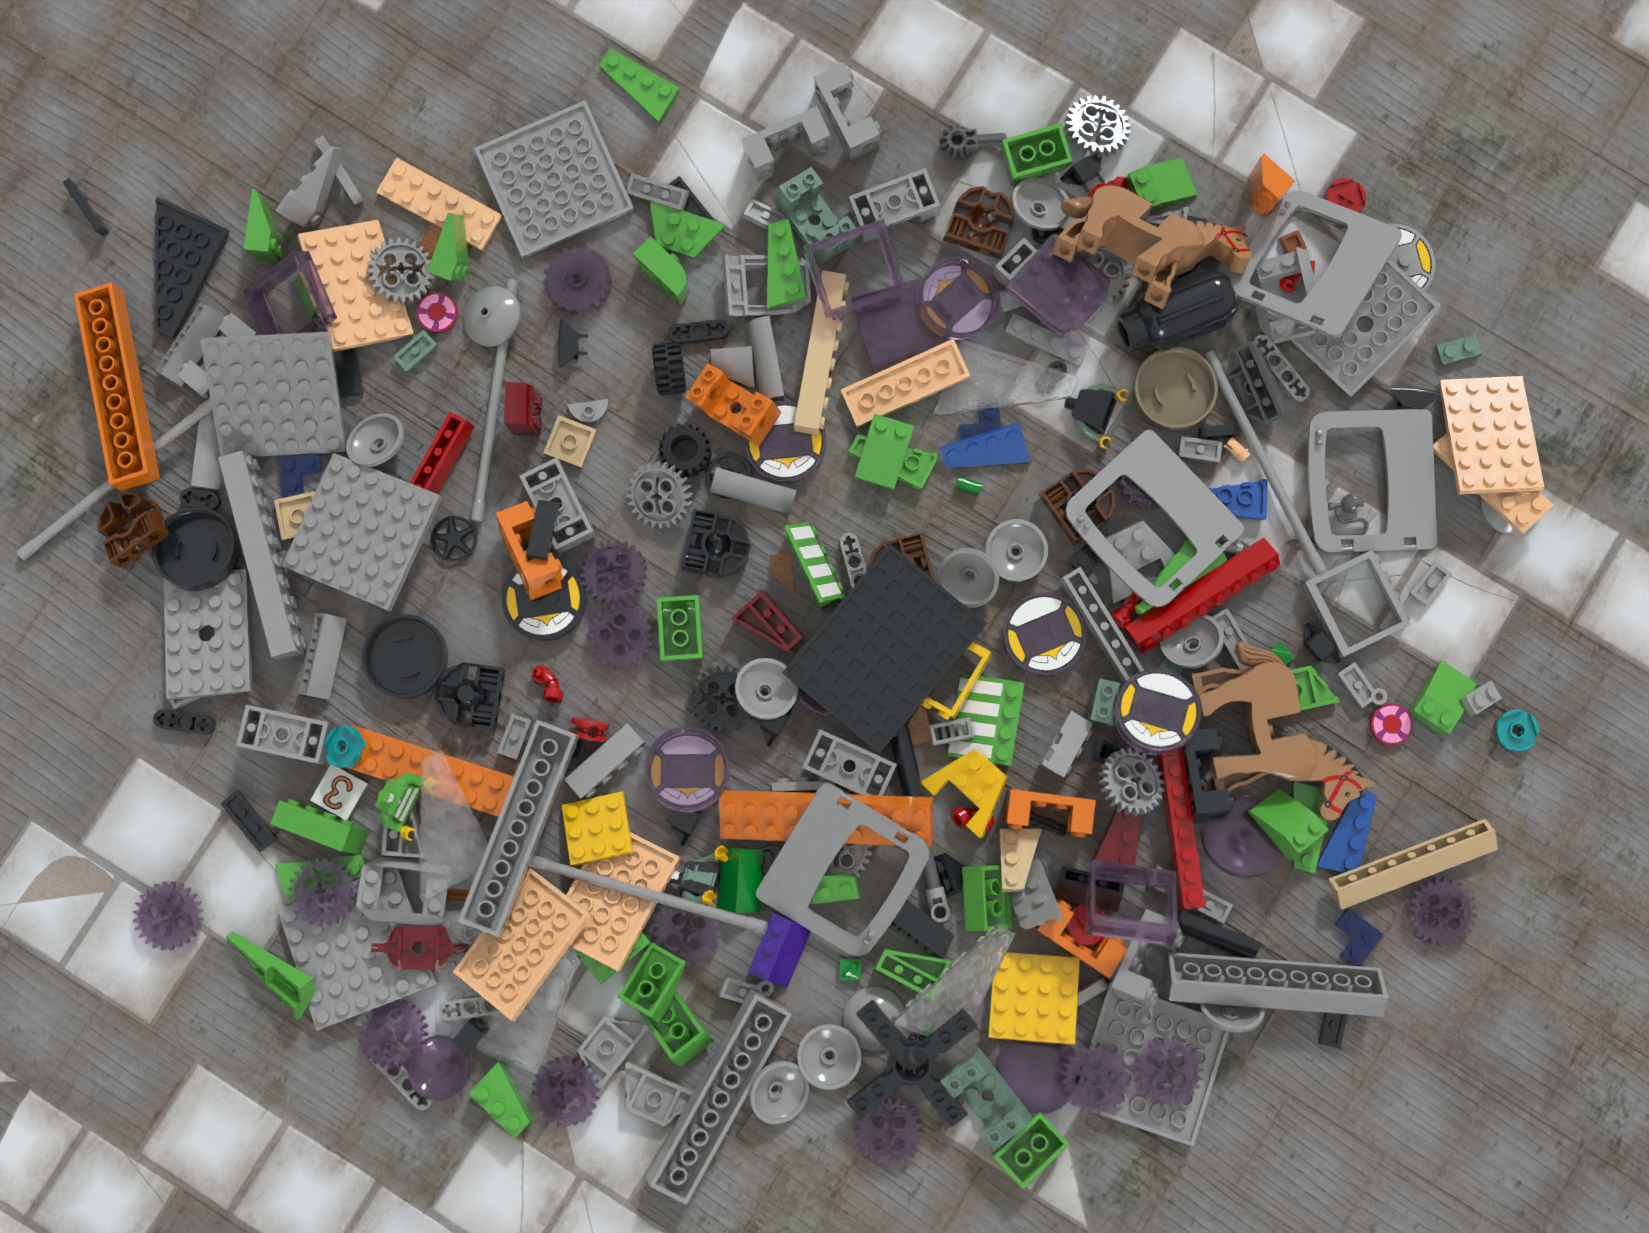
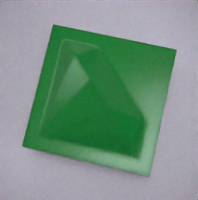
M1283 642L1278 643L1269 650L1277 655L1285 665L1294 659Z
M840 958V980H861V959Z

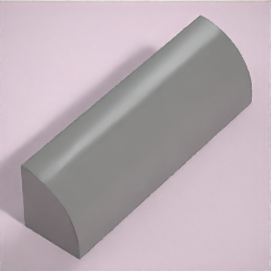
M200 302L155 371L182 387L184 381L177 376L180 373V368L190 360L196 364L203 355L200 340L202 338L215 337L219 331L220 322L224 317Z
M770 316L753 319L746 324L749 344L752 346L753 366L758 392L772 401L784 400Z
M212 411L206 417L199 420L191 486L202 490L222 491L223 475L218 460L220 451Z
M717 467L710 489L711 493L788 515L790 514L797 491Z
M315 613L297 694L326 700L330 699L347 622L346 618L325 613Z

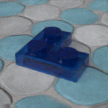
M999 402L979 403V424L959 425V439L963 440L1001 428Z
M320 453L277 456L283 498L304 494L302 475L323 472Z
M1346 908L1335 924L1336 927L1351 937V940L1340 956L1354 966H1361L1383 933L1349 908Z

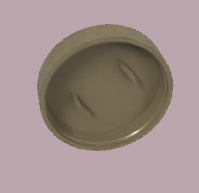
M1174 347L1166 351L1159 350L1150 355L1139 368L1133 383V398L1139 413L1153 426L1167 431L1187 430L1199 424L1213 408L1218 393L1216 374L1209 362L1199 353L1183 347Z

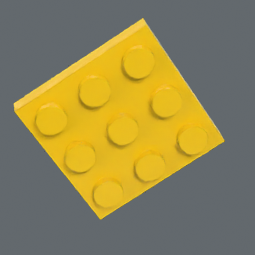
M623 791L562 805L570 865L572 867L634 853Z

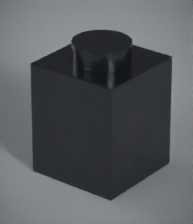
M473 1017L462 1027L452 1041L468 1054L486 1035L489 1029L483 1020Z

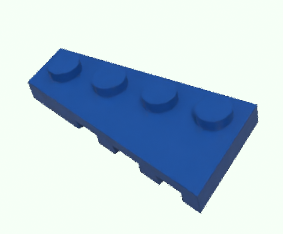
M1019 422L940 447L946 468L1031 462Z
M1267 479L1252 483L1243 482L1238 485L1209 488L1236 518L1265 521L1267 515Z
M1363 791L1362 797H1357L1347 803L1339 823L1336 824L1329 842L1326 843L1320 859H1318V867L1345 873L1361 866L1376 803V794Z

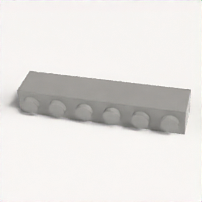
M1079 567L1059 580L1123 685L1128 686L1130 682L1134 683L1136 681L1135 678L1146 674L1082 568Z

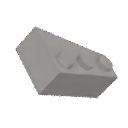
M1073 711L1068 712L1038 766L1059 779L1067 777L1073 767L1071 764L1074 758L1077 759L1083 750V747H1081L1084 740H1088L1093 732V729H1091L1093 723Z
M414 804L405 824H403V827L409 826L417 831V833L409 831L408 838L412 839V841L402 838L400 832L396 833L384 826L381 855L428 858L416 804Z

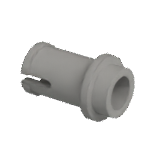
M1221 538L1218 539L1220 546L1227 541ZM1237 541V543L1233 542L1223 552L1235 556L1243 551L1244 544H1241L1240 541Z

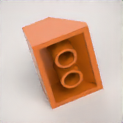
M1266 154L1260 157L1249 175L1250 204L1256 213L1265 217L1277 206L1295 182L1291 176Z

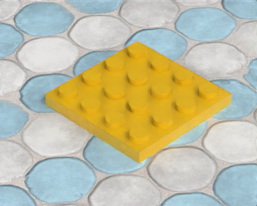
M995 952L989 1038L1075 1045L1080 958Z

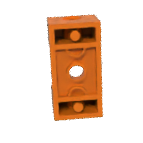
M709 363L706 364L685 395V398L694 409L758 447L782 413L774 401L757 391L753 395L731 382L724 372ZM741 405L742 408L739 413H732L734 406Z
M526 501L497 512L496 517L502 540L530 600L561 589V580L564 578L561 572L563 570L558 558L554 559L552 552L549 553L547 561L540 559L530 560L526 556L527 551H523L521 545L530 539L536 512L535 508H530Z
M1014 789L1007 790L1003 823L1008 824V828L1023 829V826H1028L1032 802V806L1047 807V804H1053L1054 809L1068 810L1066 826L1067 832H1071V836L1086 838V834H1092L1096 800Z
M1058 899L1057 904L1063 919L1061 921L1049 920L1046 925H1037L1034 929L1110 979L1128 950L1124 947L1125 942L1111 935V937L1105 936L1094 952L1081 944L1077 947L1074 945L1076 940L1063 933L1064 928L1074 915L1070 911L1072 907Z

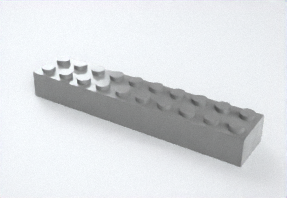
M244 451L218 457L271 657L284 661L306 654L305 648L308 647L305 636L301 634V619L299 616H296L295 608H297V603L294 596L291 597L289 590L292 588L291 581L285 575L284 569L286 568L282 566L284 558L279 553L281 544L278 537H275L274 529H276V525L268 512L271 508L268 499L264 497V482L258 475V471H260L257 459H254Z
M536 720L458 922L497 937L503 934L580 735L541 720Z
M1168 952L1165 967L1168 1001L1379 1017L1384 1016L1388 1002L1382 970L1375 967Z
M750 989L646 1177L650 1187L687 1205L748 1095L753 1080L761 1071L790 1019L792 1013L786 1007Z

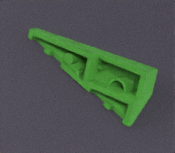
M1188 539L1183 541L1182 548L1177 554L1172 556L1157 576L1154 586L1161 587L1195 555L1196 550ZM1216 541L1215 544L1220 548V543ZM1224 552L1189 584L1225 563L1227 559ZM1175 579L1169 587L1174 591L1181 583ZM1142 600L1134 608L1137 614H1143L1154 606H1150Z
M232 932L227 935V942L232 943L240 950L239 955L242 958L247 957L251 961V969L271 991H274L282 998L281 1003L284 1006L289 1004L293 1009L294 1018L297 1020L301 1018L316 993L313 978L237 933Z

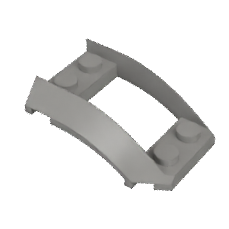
M1296 247L1297 251L1261 260L1252 276L1250 284L1262 289L1261 283L1302 273L1306 294L1308 295L1315 286L1308 250ZM1254 293L1253 298L1260 301L1264 299V297ZM1255 304L1261 332L1267 335L1274 344L1316 334L1317 332L1314 328L1306 327L1287 318L1270 322L1267 310ZM1312 318L1311 322L1319 325L1320 320Z
M724 255L721 265L724 273L726 300L724 311L728 316H770L796 313L811 303L808 261L799 258L808 298L768 309L767 305H748L745 270L768 269V255Z
M379 857L361 865L355 908L371 921L441 927L444 920L443 915L451 867L446 864ZM384 868L427 873L421 914L377 909Z

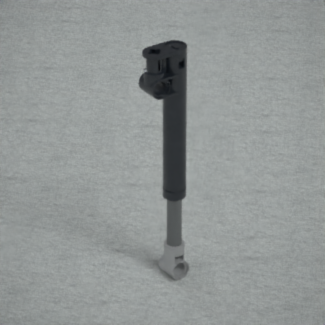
M907 721L891 740L902 794L908 797H925ZM931 844V847H929V859L923 869L928 889L925 892L931 918L937 922H944L949 918L950 910L944 886L941 887ZM938 906H942L945 909V915L942 918H936L934 915V910Z

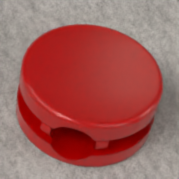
M585 717L571 718L570 723L580 726V729L569 728V731L580 735V739L605 742L607 740V735L603 734L602 730H609V723Z

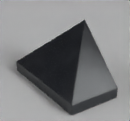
M946 852L934 856L941 887L944 886L946 897L960 893L963 884L962 867L966 866Z

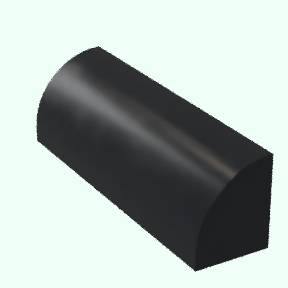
M1182 910L1177 911L1174 921L1178 922L1183 935L1241 958H1255L1262 942Z

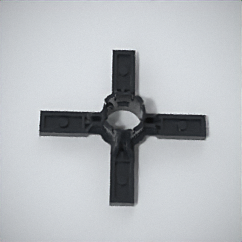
M873 999L856 1012L858 1018L890 1053L888 1059L889 1067L847 1100V1104L860 1119L891 1096L894 1090L901 1084L917 1085L951 1128L968 1115L966 1109L956 1098L951 1096L941 1083L939 1077L934 1073L935 1058L939 1054L945 1053L978 1027L977 1023L964 1008L923 1040L920 1037L917 1040L916 1034H908V1039H906V1036H903ZM915 1048L926 1054V1061L921 1067L915 1069V1073H913V1070L904 1069L903 1072V1067L896 1060L899 1054L906 1049Z

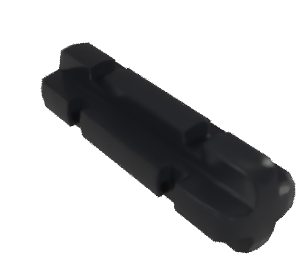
M1034 812L1029 814V823L1037 824L1038 827L1050 832L1054 831L1057 835H1065L1067 831L1066 825L1057 824L1056 821L1044 816H1038Z

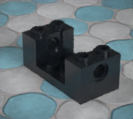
M1217 728L1192 730L1187 738L1182 733V749L1193 824L1224 821L1232 810L1231 808L1234 807L1232 795H1229L1228 789L1202 792L1204 790V780L1199 777L1198 771L1201 769L1200 761L1210 760V757H1216L1215 754L1219 753V749L1222 747L1221 734L1217 733Z

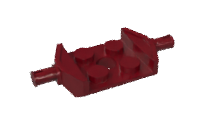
M395 926L385 944L371 943V947H378L371 948V952L386 953L394 970H444L454 952L467 953L468 949H461L468 948V944L452 943L446 927ZM416 942H422L425 945L423 953H414L413 945Z

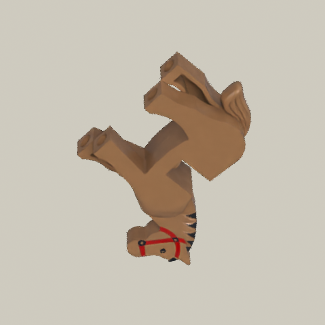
M1103 186L1095 191L1093 197L1065 199L1061 204L1063 213L1080 220L1072 222L1058 236L1053 254L1071 263L1075 253L1085 250L1095 255L1099 247H1106L1120 258L1135 265L1132 274L1148 282L1144 300L1161 309L1165 307L1169 298L1173 278L1190 271L1205 257L1213 256L1217 260L1226 263L1230 271L1243 273L1252 256L1251 251L1246 246L1248 236L1244 233L1246 226L1227 227L1212 222L1189 221L1171 213L1157 228L1147 223L1153 204L1122 187Z
M1237 642L1235 647L1238 660L1242 665L1248 666L1247 668L1227 669L1220 667L1189 674L1192 692L1197 697L1201 716L1211 715L1217 708L1226 703L1245 701L1246 729L1254 754L1210 757L1213 771L1211 776L1213 790L1228 789L1229 793L1234 788L1248 785L1267 774H1273L1290 781H1320L1322 800L1317 804V814L1331 821L1341 815L1344 807L1350 800L1362 797L1364 788L1376 785L1373 781L1363 778L1356 766L1341 753L1326 744L1308 739L1305 733L1293 732L1274 737L1270 736L1273 735V728L1271 723L1267 722V719L1300 713L1295 676L1274 653L1249 646L1243 642Z

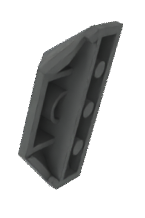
M1253 341L1233 349L1226 377L1246 416L1264 425L1284 417V398L1267 358Z

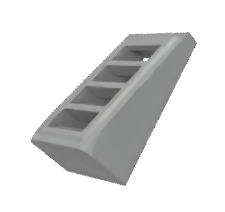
M970 717L929 725L933 746L974 738ZM961 723L966 724L967 735H963ZM956 724L959 732L958 737H955L953 725ZM947 726H949L951 738L948 739L945 729ZM938 728H941L943 740H939Z

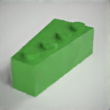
M288 799L287 802L279 800L270 823L271 825L338 851L361 855L370 831L354 826V823L351 821L335 819L336 816L327 812H324V814L318 813L317 808L308 805L305 808L301 807V802L293 799Z

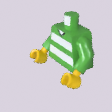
M404 773L396 779H389L383 790L379 792L378 800L375 804V807L380 810L381 823L396 833L400 832L402 838L412 841V839L408 838L409 831L417 833V831L409 826L403 827V824H405L422 790V786L430 793L435 794L437 791L431 787L433 784L440 785L439 782L433 778L425 780L424 777L411 773Z

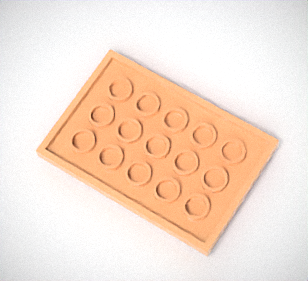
M379 220L298 234V242L325 330L331 334L333 352L413 336L405 304L402 305L400 299L394 304L391 297L388 301H385V294L378 296L380 289H372L375 282L369 283L368 281L369 277L373 276L367 274V270L371 269L367 266L368 261H373L370 259V254H376L374 251L375 247L382 249L381 242L385 243ZM386 258L384 260L386 269L382 270L379 267L380 274L377 278L386 273V282L389 285H394L397 281L394 278H390L389 272L392 262L390 258Z
M1523 376L1440 380L1438 385L1441 393L1440 397L1458 495L1542 491L1544 482Z
M631 833L633 854L584 864L581 868L584 871L663 893L681 858ZM575 879L567 896L592 916L570 947L620 972L657 902Z
M529 868L503 934L497 937L483 931L453 973L507 1018L515 1022L592 915L536 871Z

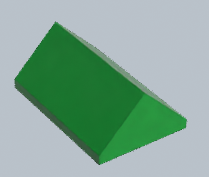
M724 846L729 852L725 853L728 856V861H721L718 909L734 913L760 912L761 901L757 898L756 891L762 882L764 849Z

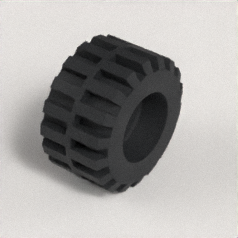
M676 341L653 344L652 357L657 392L660 396L685 393L686 379L680 343Z
M679 423L676 424L677 427L673 428L671 426L668 428L669 431L667 433H663V439H660L659 442L660 448L658 449L663 464L668 462V468L675 465L676 473L682 471L680 477L690 478L691 475L695 477L700 471L703 472L705 466L710 463V457L712 456L710 441L705 432L696 425L691 426L690 423L681 425ZM690 440L697 445L698 450L694 458L689 461H680L675 458L673 450L680 441Z

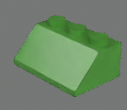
M1001 865L962 867L965 931H990L1012 928L1010 892H1002Z

